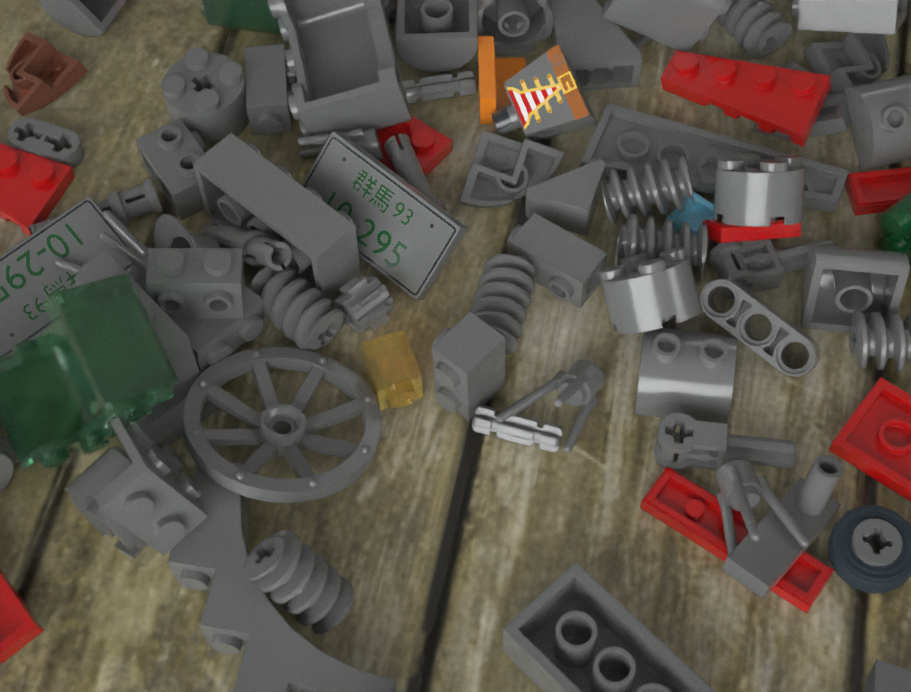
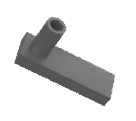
M829 455L818 456L805 480L800 478L780 499L781 503L809 539V546L833 520L841 506L830 496L843 473V466L836 458ZM773 509L757 524L761 535L760 540L753 541L748 534L727 556L722 566L723 571L762 599L765 598L808 548L802 547Z

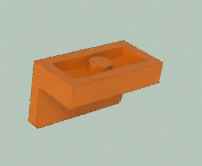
M478 36L480 124H494L491 114L511 104L504 88V83L526 67V60L523 57L495 58L494 36Z

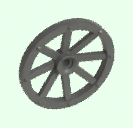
M292 347L255 348L230 355L216 362L205 370L193 383L186 396L183 409V436L185 444L199 468L226 489L248 498L274 503H298L317 500L335 494L350 486L372 464L379 447L382 418L378 402L368 385L355 372L325 355ZM268 369H288L309 373L291 405L279 404ZM252 372L264 411L260 414L220 387L238 376ZM323 379L338 387L351 399L347 403L305 418L304 412ZM209 400L253 429H202L200 421L202 410ZM360 415L362 418L364 435L360 444L312 435V433ZM261 445L240 468L225 460L212 446ZM299 449L347 458V460L329 471L315 475ZM273 457L285 458L297 478L280 479L257 474Z

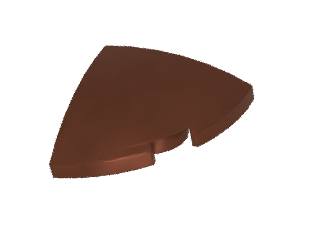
M27 31L15 47L5 70L10 74L12 90L5 84L3 86L4 95L8 104L17 113L24 116L57 100L70 90L88 70L78 60L57 51L47 40Z

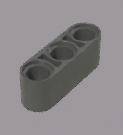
M717 279L709 282L703 288L700 295V304L707 316L779 371L788 376L798 377L810 372L817 366L820 360V349L817 342L742 284L734 280ZM723 286L729 288L735 297V303L728 312L718 310L714 304V294ZM757 314L765 315L772 325L771 333L765 340L755 338L749 329L751 319ZM792 342L804 344L808 349L809 360L804 367H794L786 359V349Z

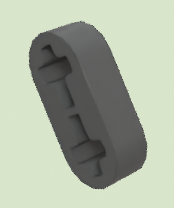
M35 118L20 119L14 122L7 132L12 147L71 166L72 169L77 167L85 156L81 140L76 132Z

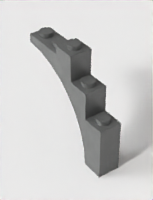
M230 462L231 464L239 468L243 465L241 463ZM197 465L193 481L203 493L198 499L208 517L171 549L168 563L176 581L182 586L197 591H204L211 587L200 622V628L207 643L211 644L213 649L226 654H239L241 650H244L233 692H397L395 679L355 669L321 652L288 625L268 601L264 592L257 587L256 580L250 581L243 576V566L249 556L247 517L251 498L224 488L207 476Z

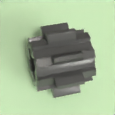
M368 276L360 280L355 277L339 289L342 296L335 301L337 304L336 309H341L346 313L345 323L354 332L357 333L359 331V333H362L364 330L367 331L369 329L375 332L390 320L387 313L394 308L392 304L394 300L384 284L379 282L376 277Z

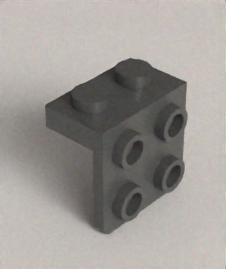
M117 415L110 423L133 463L95 496V499L103 512L164 556L208 517L198 499L203 493L193 479L181 471L186 464L170 446L165 445L162 449L155 444L156 439L141 422L135 420L130 424L123 417Z

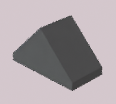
M598 159L527 188L526 217L529 219L533 213H536L566 231L587 236L602 195L601 179L604 181L606 167L603 159Z

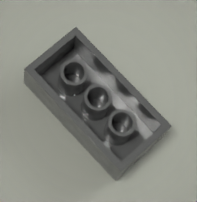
M230 133L193 163L207 217L211 220H220L249 232L259 230L268 234L272 240L286 243L291 249L292 256L287 267L283 265V269L289 267L295 269L298 272L299 278L304 277L310 282V288H317L322 292V299L328 298L333 302L342 294L339 290L342 286L353 278L357 277L359 279L362 276L359 260L360 252L356 237L357 228L351 217L341 210L337 212L327 205L320 194L313 188H305L295 181L285 167L280 164L275 166L264 158L254 144L251 142L244 143L234 134Z
M576 562L503 628V652L543 692H715Z

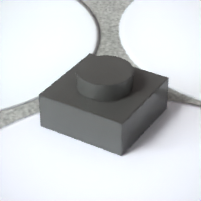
M845 92L827 96L809 137L825 134L834 135L848 130L851 120Z

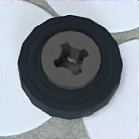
M862 505L847 511L834 524L828 541L829 561L836 574L849 586L866 593H886L901 587L911 577L910 523L897 512L882 506ZM875 543L881 547L880 551L875 547Z

